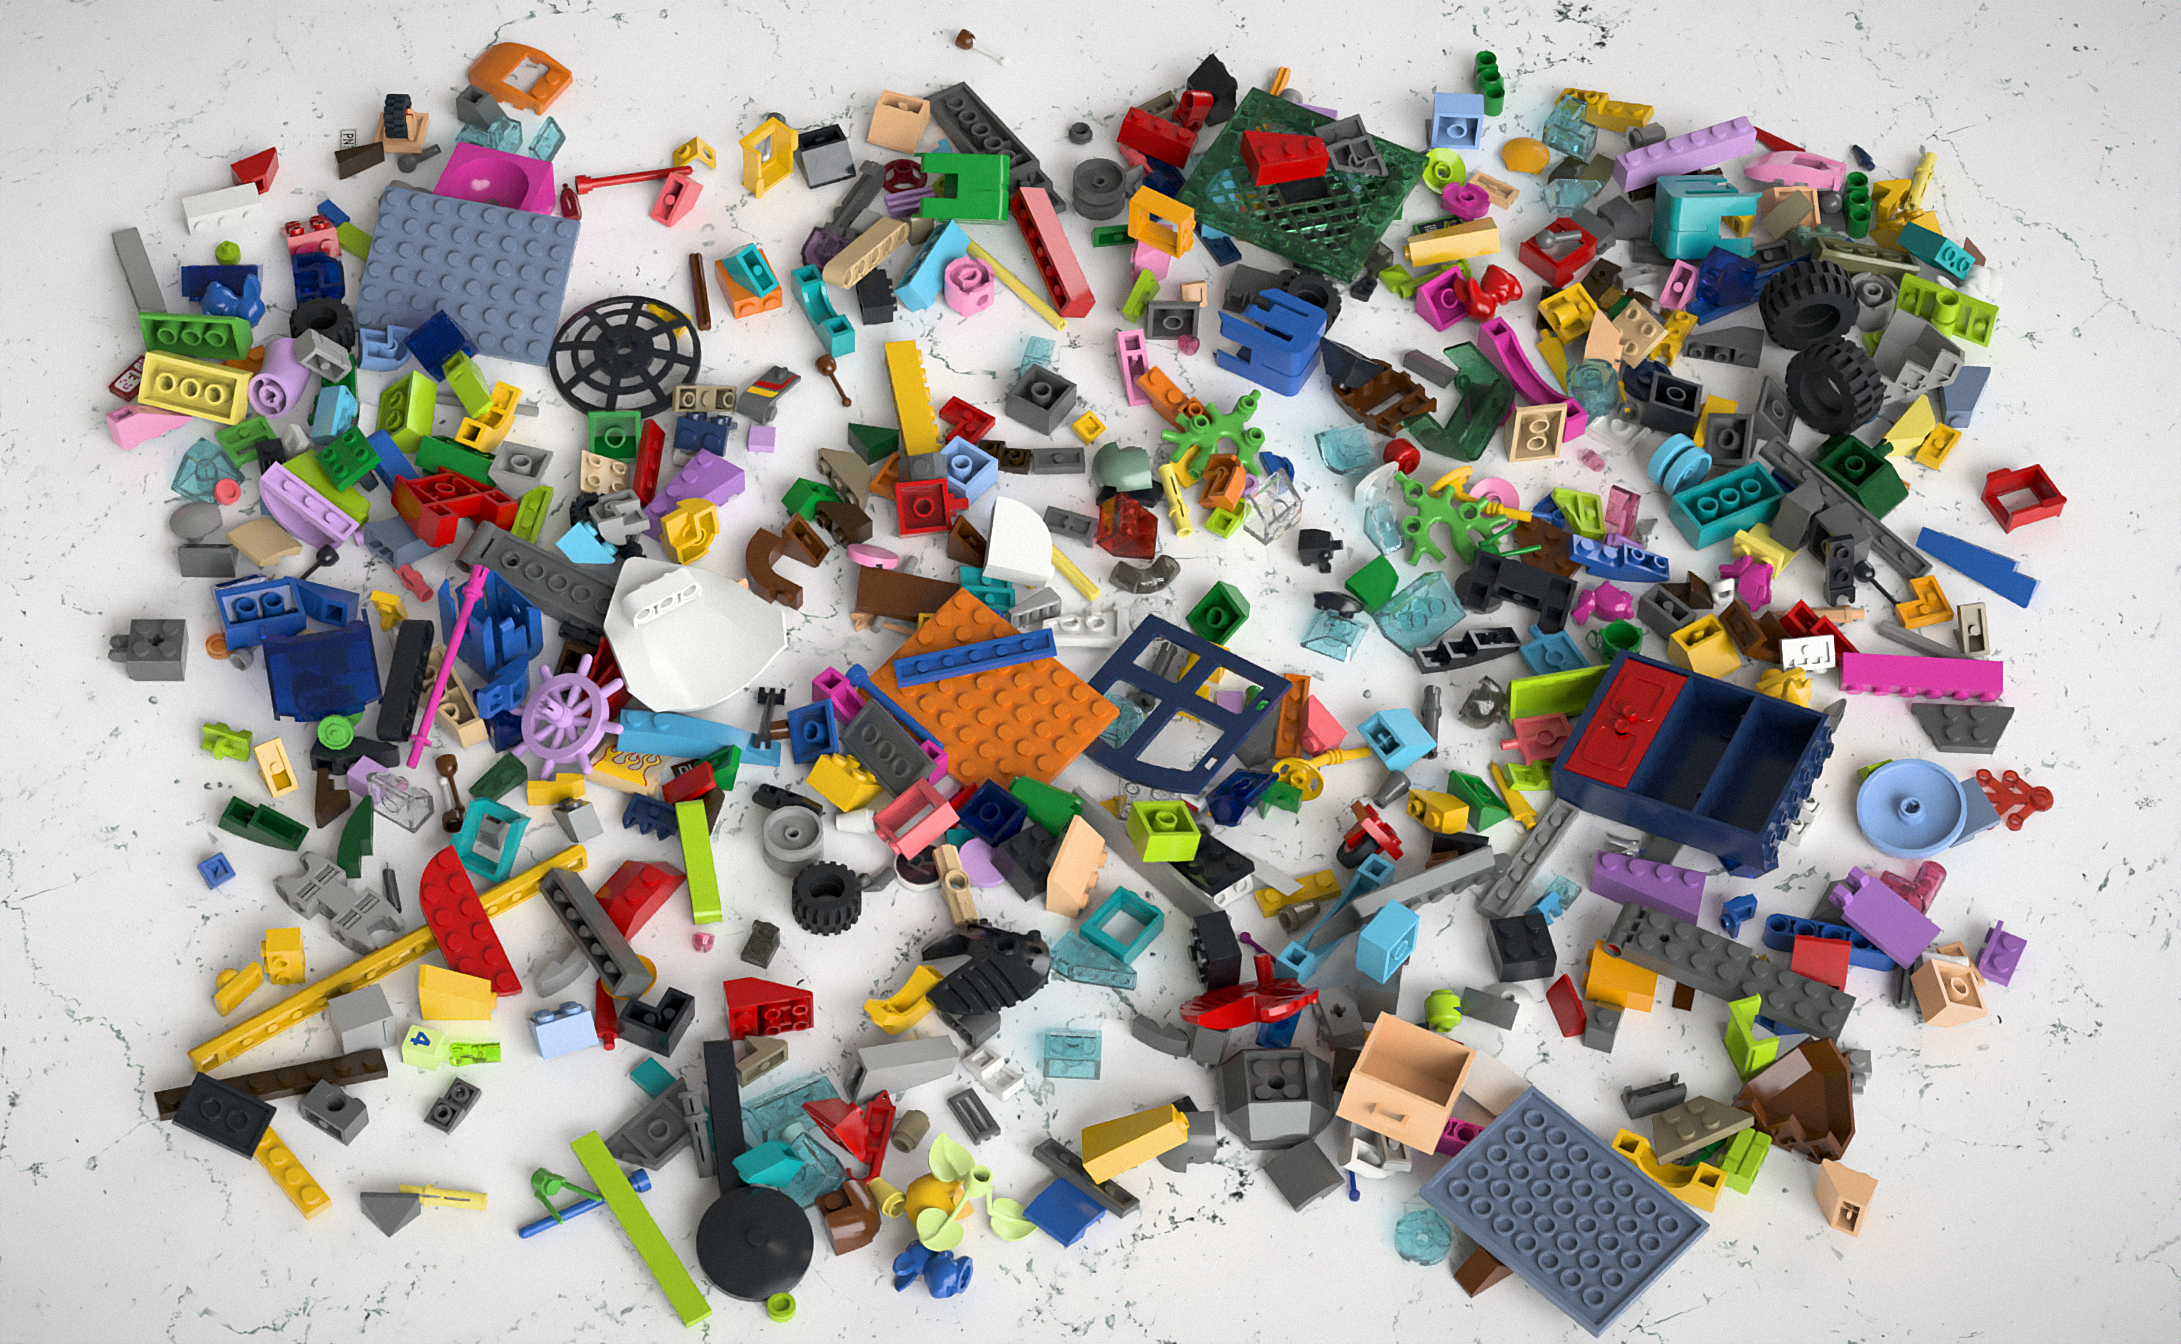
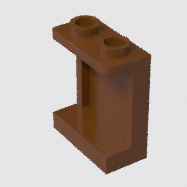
M1734 599L1718 616V619L1742 654L1776 665L1781 664L1779 639H1789L1791 637L1772 611L1768 610L1759 619H1753L1742 601Z

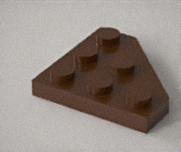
M1532 517L1531 522L1519 520L1516 523L1517 527L1512 530V537L1514 543H1517L1518 549L1535 545L1542 546L1540 550L1520 554L1519 556L1523 564L1540 567L1545 571L1572 579L1583 564L1569 560L1568 539L1572 534L1536 517Z

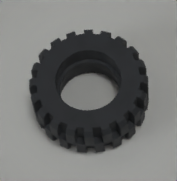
M1330 174L1275 183L1265 197L1263 215L1264 236L1276 251L1280 250V254L1286 258L1292 257L1293 261L1301 251L1308 255L1307 263H1314V261L1326 262L1331 257L1334 259L1340 256L1341 252L1344 253L1355 239L1359 210L1357 198L1349 187L1346 188V184L1339 179L1337 181ZM1313 213L1321 215L1326 219L1308 221L1300 219L1295 215Z
M1817 259L1806 263L1804 261L1797 262V265L1792 267L1789 265L1781 273L1777 272L1774 274L1772 280H1768L1764 285V290L1760 293L1758 303L1768 336L1775 344L1787 350L1792 348L1793 351H1801L1823 336L1841 337L1846 335L1851 329L1850 326L1855 325L1860 313V303L1848 272L1836 263L1833 264L1827 260L1820 262Z
M1831 335L1816 339L1795 354L1786 368L1787 374H1785V384L1788 385L1786 393L1792 400L1790 403L1793 409H1797L1799 412L1798 416L1802 420L1805 419L1809 427L1818 429L1819 433L1829 434V436L1850 435L1874 418L1883 404L1884 394L1882 392H1884V384L1880 381L1881 374L1879 370H1876L1874 360L1866 355V351L1862 347L1858 348L1852 340L1845 341V337ZM1829 379L1835 384L1840 394L1834 389Z

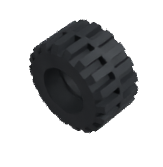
M1302 271L1299 275L1295 273L1291 275L1290 279L1288 278L1281 288V291L1325 310L1327 322L1324 335L1330 330L1342 308L1340 305L1342 298L1338 296L1340 293L1338 288L1333 287L1334 283L1331 280H1325V276H1317L1316 272L1310 271L1307 274L1306 271Z
M319 296L313 300L309 298L305 300L304 304H298L296 306L297 309H293L291 317H289L291 338L297 339L307 329L311 328L318 332L319 335L321 334L346 348L348 354L352 351L351 347L355 345L356 336L353 313L349 310V306L346 303L342 304V301L339 299L332 300V297L326 296V298H321Z
M819 861L818 865L813 863L807 865V870L801 869L799 876H795L792 886V911L798 924L802 923V928L805 931L811 929V934L814 935L823 933V936H829V933H834L836 936L841 934V930L848 931L851 929V924L855 925L857 923L858 916L861 915L862 887L859 877H856V873L852 869L847 870V865L843 863L840 866L837 865L836 861H830V863ZM824 895H830L837 897L838 899L825 902L817 900L816 898Z

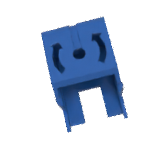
M1277 288L1259 292L1260 296L1268 299L1267 312L1258 308L1255 304H1248L1242 313L1243 316L1265 325L1264 331L1218 310L1221 319V336L1241 344L1242 347L1237 352V357L1217 349V353L1213 352L1217 366L1283 396H1296L1320 363L1322 351L1319 340L1325 334L1327 322L1325 310Z
M489 570L485 580L487 609H485L483 592L482 599L474 603L456 654L458 658L468 664L488 684L494 681L496 671L521 654H527L530 662L540 654L544 645L541 610L495 570ZM446 578L437 593L443 643L448 647L456 624L454 599L450 596L449 580ZM468 581L455 589L459 613L465 599L461 591Z

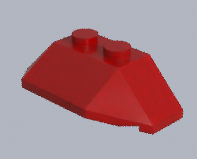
M626 860L594 894V897L628 943L687 879L686 873L666 861Z

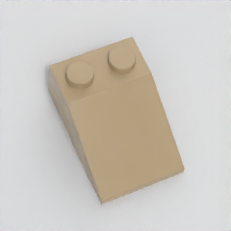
M1567 403L1515 408L1505 422L1503 443L1509 463L1559 458Z

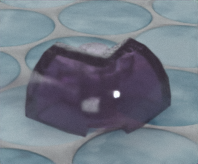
M814 226L800 253L802 264L807 266L814 263L822 275L825 265L854 240L838 237L834 230Z

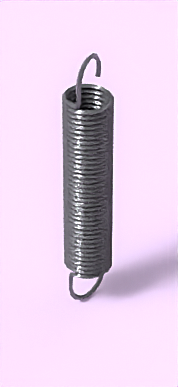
M386 862L387 868L382 871L387 900L398 913H401L402 907L395 871L389 869L388 862Z

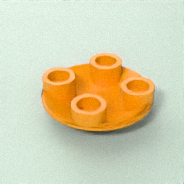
M1519 137L1508 141L1504 145L1502 158L1505 162V168L1510 172L1519 171L1539 175L1543 173L1544 168L1550 161V152L1547 146L1539 140Z

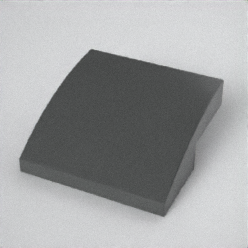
M1312 1138L1290 1148L1262 1167L1297 1213L1319 1196L1324 1199L1346 1182Z

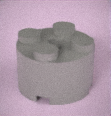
M1863 272L1855 275L1851 280L1860 303V313L1855 325L1865 332L1887 325L1893 317L1897 300L1896 284L1883 274L1874 276L1871 275V272Z

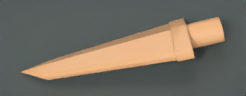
M1850 605L1810 608L1819 618L1826 615L1831 622L1852 623L1853 619L1865 618L1864 609H1851ZM1787 610L1776 611L1773 613L1782 616Z

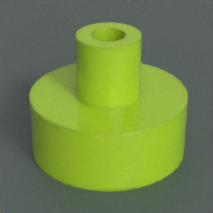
M228 240L223 241L215 249L217 263L224 267L238 264L241 260L240 247Z

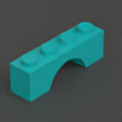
M813 263L791 270L792 293L827 352L834 358L855 352V330L845 314L838 316L833 309L825 282L816 265Z

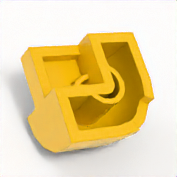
M690 498L676 502L677 510L660 518L663 533L659 535L666 554L674 564L681 562V565L687 566L710 552L708 547L713 542L715 535L719 534V522L715 504L706 499Z
M929 1172L911 1182L907 1186L904 1208L915 1229L917 1218L925 1209L938 1208L943 1210L949 1217L964 1195L960 1187L964 1181L959 1183L954 1179L951 1182L945 1183ZM968 1199L953 1221L963 1220L975 1212Z

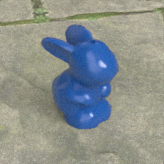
M249 273L242 284V295L239 297L229 288L222 286L221 283L217 281L211 282L206 287V293L201 299L203 315L239 317L249 321L251 329L258 326L265 313V305L260 298L261 286L258 278Z
M916 1239L908 1244L904 1253L899 1254L894 1259L892 1268L893 1272L897 1275L894 1287L900 1292L907 1288L918 1275H924L925 1284L933 1298L942 1299L952 1297L957 1293L962 1294L971 1282L974 1269L973 1259L964 1255L955 1260L953 1259L954 1253L951 1250L934 1251L928 1249L919 1239Z

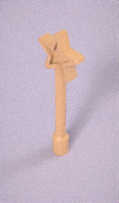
M863 612L850 613V619L856 622L854 626L856 632L863 628L870 630L877 616ZM885 622L882 627L908 635H913L917 631L889 622Z

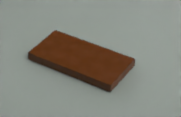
M861 565L854 611L918 623L919 613L935 614L959 590V584Z

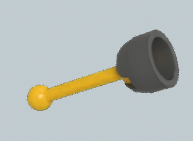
M1617 381L1614 386L1619 391L1622 403L1618 406V416L1625 423L1633 422L1639 415L1637 405L1633 401L1626 399L1623 390L1625 387L1624 382Z

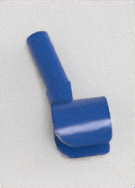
M1531 510L1532 517L1551 521V525L1562 530L1564 529L1565 517L1560 510H1555L1552 514Z

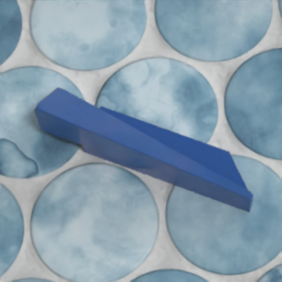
M1924 526L1921 529L1916 542L1918 548L2022 608L2028 607L2041 581L2017 572L2020 561L1943 532H1937Z

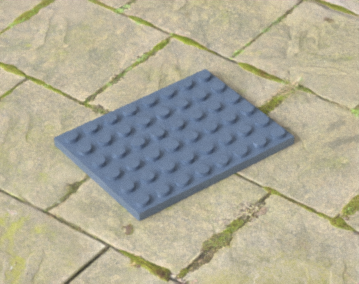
M385 186L353 315L355 332H359L360 328L385 332L387 325L412 328L413 343L456 351L461 349L466 353L547 368L582 224L577 220Z
M1533 1085L1419 1189L1418 1193L1422 1199L1596 1339L1693 1247L1710 1228L1708 1222Z

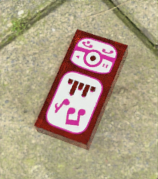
M139 356L108 386L110 393L129 403L139 394L145 356Z

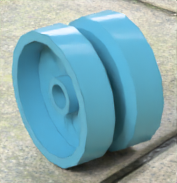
M1679 433L1670 437L1657 449L1648 464L1646 474L1653 483L1663 487L1664 491L1672 497L1700 485L1711 468L1712 458L1702 448L1695 447L1694 442L1690 438Z

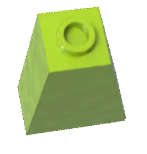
M310 449L282 464L284 468L359 523L358 528H363L364 524L368 522V512L371 503L353 486H349L341 493L316 460L315 456L318 453Z

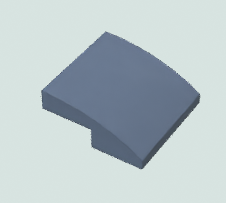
M1975 777L1960 782L1966 796L1967 816L1961 834L1949 846L1950 849L1974 840L1977 833L1998 826L2001 822L2000 816Z

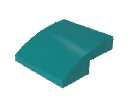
M960 566L958 570L959 590L963 587L990 609L1003 610V614H1008V610L1016 606L1015 589H1012V582L982 576L983 568Z

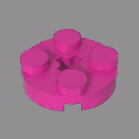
M1453 182L1444 187L1440 207L1443 210L1459 216L1464 222L1474 221V218H1481L1488 213L1491 201H1488L1489 195L1481 187L1471 183H1467L1466 187L1458 186L1459 182Z

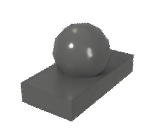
M1833 190L1817 191L1821 224L1830 225L1831 229L1836 232L1845 231L1846 224L1841 209V196L1837 191Z

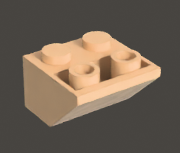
M884 89L875 106L867 143L914 154L930 123V101Z
M1824 1158L1813 1194L1830 1227L1858 1238L1870 1211L1879 1180L1872 1178L1866 1173L1847 1168L1839 1162Z

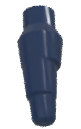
M1853 145L1852 150L1858 157L1860 165L1865 167L1867 171L1874 170L1876 165L1873 162V158L1858 145Z

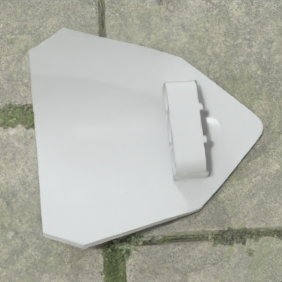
M631 557L624 562L603 625L604 633L612 649L627 691L654 712H691L720 703L741 691L755 680L769 666L773 659L787 647L784 612L734 580L711 570L641 557Z

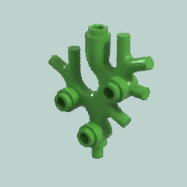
M1253 389L1249 395L1241 396L1229 414H1222L1214 402L1208 403L1205 409L1212 419L1211 424L1204 415H1195L1189 419L1180 412L1175 421L1185 428V432L1177 433L1163 429L1160 439L1177 445L1169 459L1173 463H1178L1192 444L1198 445L1200 451L1189 464L1188 473L1195 480L1204 479L1201 475L1211 455L1218 454V439L1226 437L1236 444L1237 453L1235 456L1247 468L1249 473L1257 478L1261 476L1262 472L1256 465L1253 455L1259 451L1264 443L1265 435L1260 428L1253 427L1246 431L1243 426L1255 413L1261 392Z
M1399 471L1393 477L1401 485L1400 490L1404 494V502L1410 507L1418 508L1417 516L1410 515L1406 517L1401 529L1403 538L1414 542L1413 551L1407 560V563L1412 566H1417L1424 553H1429L1438 564H1441L1447 558L1429 537V529L1436 522H1443L1448 525L1452 546L1458 556L1468 566H1472L1474 561L1473 552L1475 548H1478L1476 543L1468 536V531L1474 529L1486 540L1494 535L1492 532L1493 528L1508 523L1505 514L1491 518H1483L1481 516V510L1490 504L1485 496H1482L1475 503H1463L1459 510H1455L1450 503L1456 490L1453 486L1447 484L1441 496L1433 498L1425 493V487L1421 482L1415 481L1413 478L1408 479L1402 471ZM1411 494H1415V495H1417L1418 497L1413 498V497H1411L1410 495H1411ZM1468 515V516H1471L1472 518H1471V519H1466L1464 516ZM1408 529H1414L1415 532H1410ZM1499 539L1491 543L1492 546L1496 545L1497 547L1502 544Z

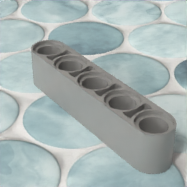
M137 227L113 232L114 247L138 312L167 313L164 298Z

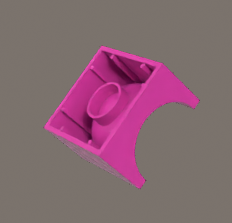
M458 142L432 194L484 203L487 199L491 198L496 200L500 207L551 216L556 206L553 163Z

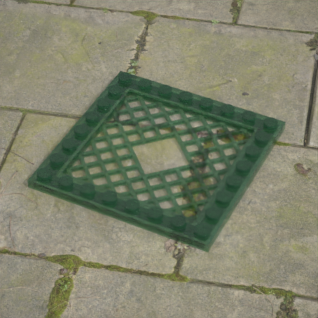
M1252 87L1174 200L1193 208L1194 220L1196 222L1352 284L1428 167L1430 157L1370 134L1378 154L1381 153L1389 173L1388 176L1372 175V177L1361 178L1359 173H1353L1356 179L1345 181L1343 175L1350 174L1351 172L1335 171L1333 169V171L1325 172L1324 176H1319L1330 197L1287 205L1276 183L1255 186L1239 151L1244 130L1254 131L1258 126L1261 132L1280 134L1296 132L1297 135L1304 136L1303 133L1315 137L1313 134L1315 128L1338 120ZM1274 123L1276 129L1266 131L1263 124ZM1238 155L1240 161L1232 162ZM1243 166L1247 172L1235 174L1233 168ZM1226 169H1228L1230 176L1222 177ZM1337 176L1340 182L1329 184L1326 178ZM1250 178L1253 184L1241 186L1239 180ZM1233 180L1236 188L1225 189L1222 182ZM1387 180L1383 186L1381 181ZM1375 182L1378 189L1368 190L1365 184ZM1217 184L1220 190L1212 192ZM1359 185L1362 191L1352 193L1349 187ZM1272 187L1275 194L1264 196L1261 189ZM1343 188L1346 194L1335 196L1333 189ZM1256 190L1259 197H1247L1245 192ZM1240 193L1242 200L1231 201L1228 194ZM1377 195L1375 200H1373L1371 196ZM1223 196L1226 202L1218 204L1212 198ZM1366 197L1368 203L1358 205L1355 199ZM1276 199L1279 200L1281 206L1270 207L1269 203L1267 202ZM1350 200L1352 206L1342 208L1339 201ZM1262 202L1265 209L1254 210L1251 204ZM1334 203L1336 209L1326 211L1322 204ZM1246 205L1248 212L1240 213L1236 211L1235 207ZM1317 205L1320 212L1309 214L1306 207ZM1301 208L1304 215L1293 217L1290 210ZM1362 210H1367L1365 215H1363ZM1284 211L1288 218L1277 220L1274 213ZM1356 212L1359 218L1348 220L1345 213ZM1268 214L1271 221H1260L1257 216ZM1340 215L1343 221L1332 223L1329 216ZM1324 218L1326 224L1316 226L1312 219ZM1307 220L1310 227L1299 229L1296 222ZM1291 223L1294 230H1282L1280 225ZM1357 224H1358V226L1356 227V229L1353 230L1352 225H1357ZM1346 227L1349 233L1338 235L1335 228ZM1330 230L1333 236L1322 238L1319 231ZM1314 233L1316 239L1307 240L1302 234ZM1342 240H1348L1346 244L1343 245ZM1336 242L1339 248L1329 249L1325 243Z

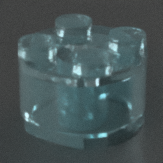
M1587 359L1585 364L1577 366L1576 363L1568 369L1566 373L1568 396L1573 397L1588 414H1596L1600 417L1608 415L1610 409L1620 399L1616 369L1612 368V364L1603 359Z

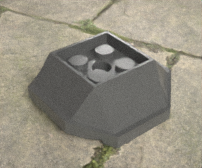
M1299 1047L1241 1049L1216 1067L1220 1121L1233 1134L1239 1137L1250 1151L1290 1149L1311 1138L1315 1141L1316 1137L1335 1116L1330 1063L1314 1056L1306 1049Z

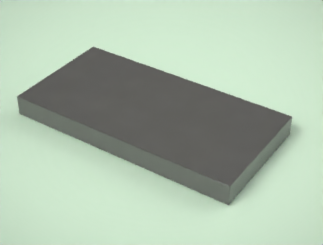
M872 697L838 738L865 769H868L875 776L877 782L894 800L921 777L927 780L938 766L890 713Z

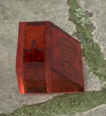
M1121 492L1100 504L1096 544L1113 557L1152 560L1155 558L1158 518L1135 499H1132L1125 492Z

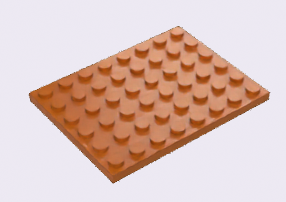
M962 587L869 677V680L944 745L943 751L948 754L947 775L964 787H969L975 782L982 802L1011 824L1022 813L1018 806L1009 798L1010 791L1008 787L1016 776L1021 778L1023 775L1051 784L1120 715V709L1053 657L899 689L893 660L1022 634ZM863 688L856 690L866 703L872 697ZM890 713L911 737L923 741Z

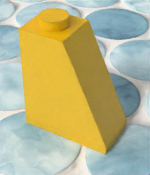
M420 964L418 989L423 1020H491L492 1009H497V992H491L490 980L427 964Z

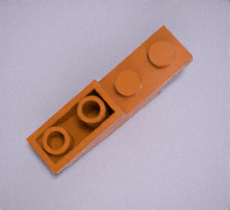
M1156 365L1137 380L1136 384L1153 400L1151 407L1180 432H1185V428L1175 421L1180 412L1189 419L1195 415H1204L1211 424L1212 419L1205 407L1194 396L1189 399Z

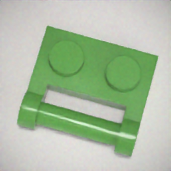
M264 415L215 433L216 440L228 458L233 471L241 469L242 465L257 460L256 449L241 455L236 453L254 447L255 442L277 438Z

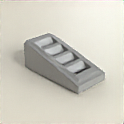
M1050 586L1046 587L1008 610V623L1018 629L1061 614L1062 599Z

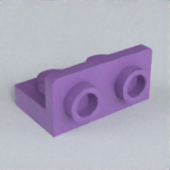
M1998 920L1995 929L1989 928L1984 940L1987 943L1986 949L1980 947L1975 963L1979 964L1978 971L1983 978L2008 987L2025 950L2027 940L2002 931L2004 921Z

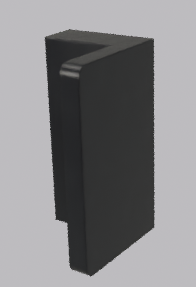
M1434 832L1431 854L1455 850L1459 856L1487 846L1489 837L1463 832L1453 834Z

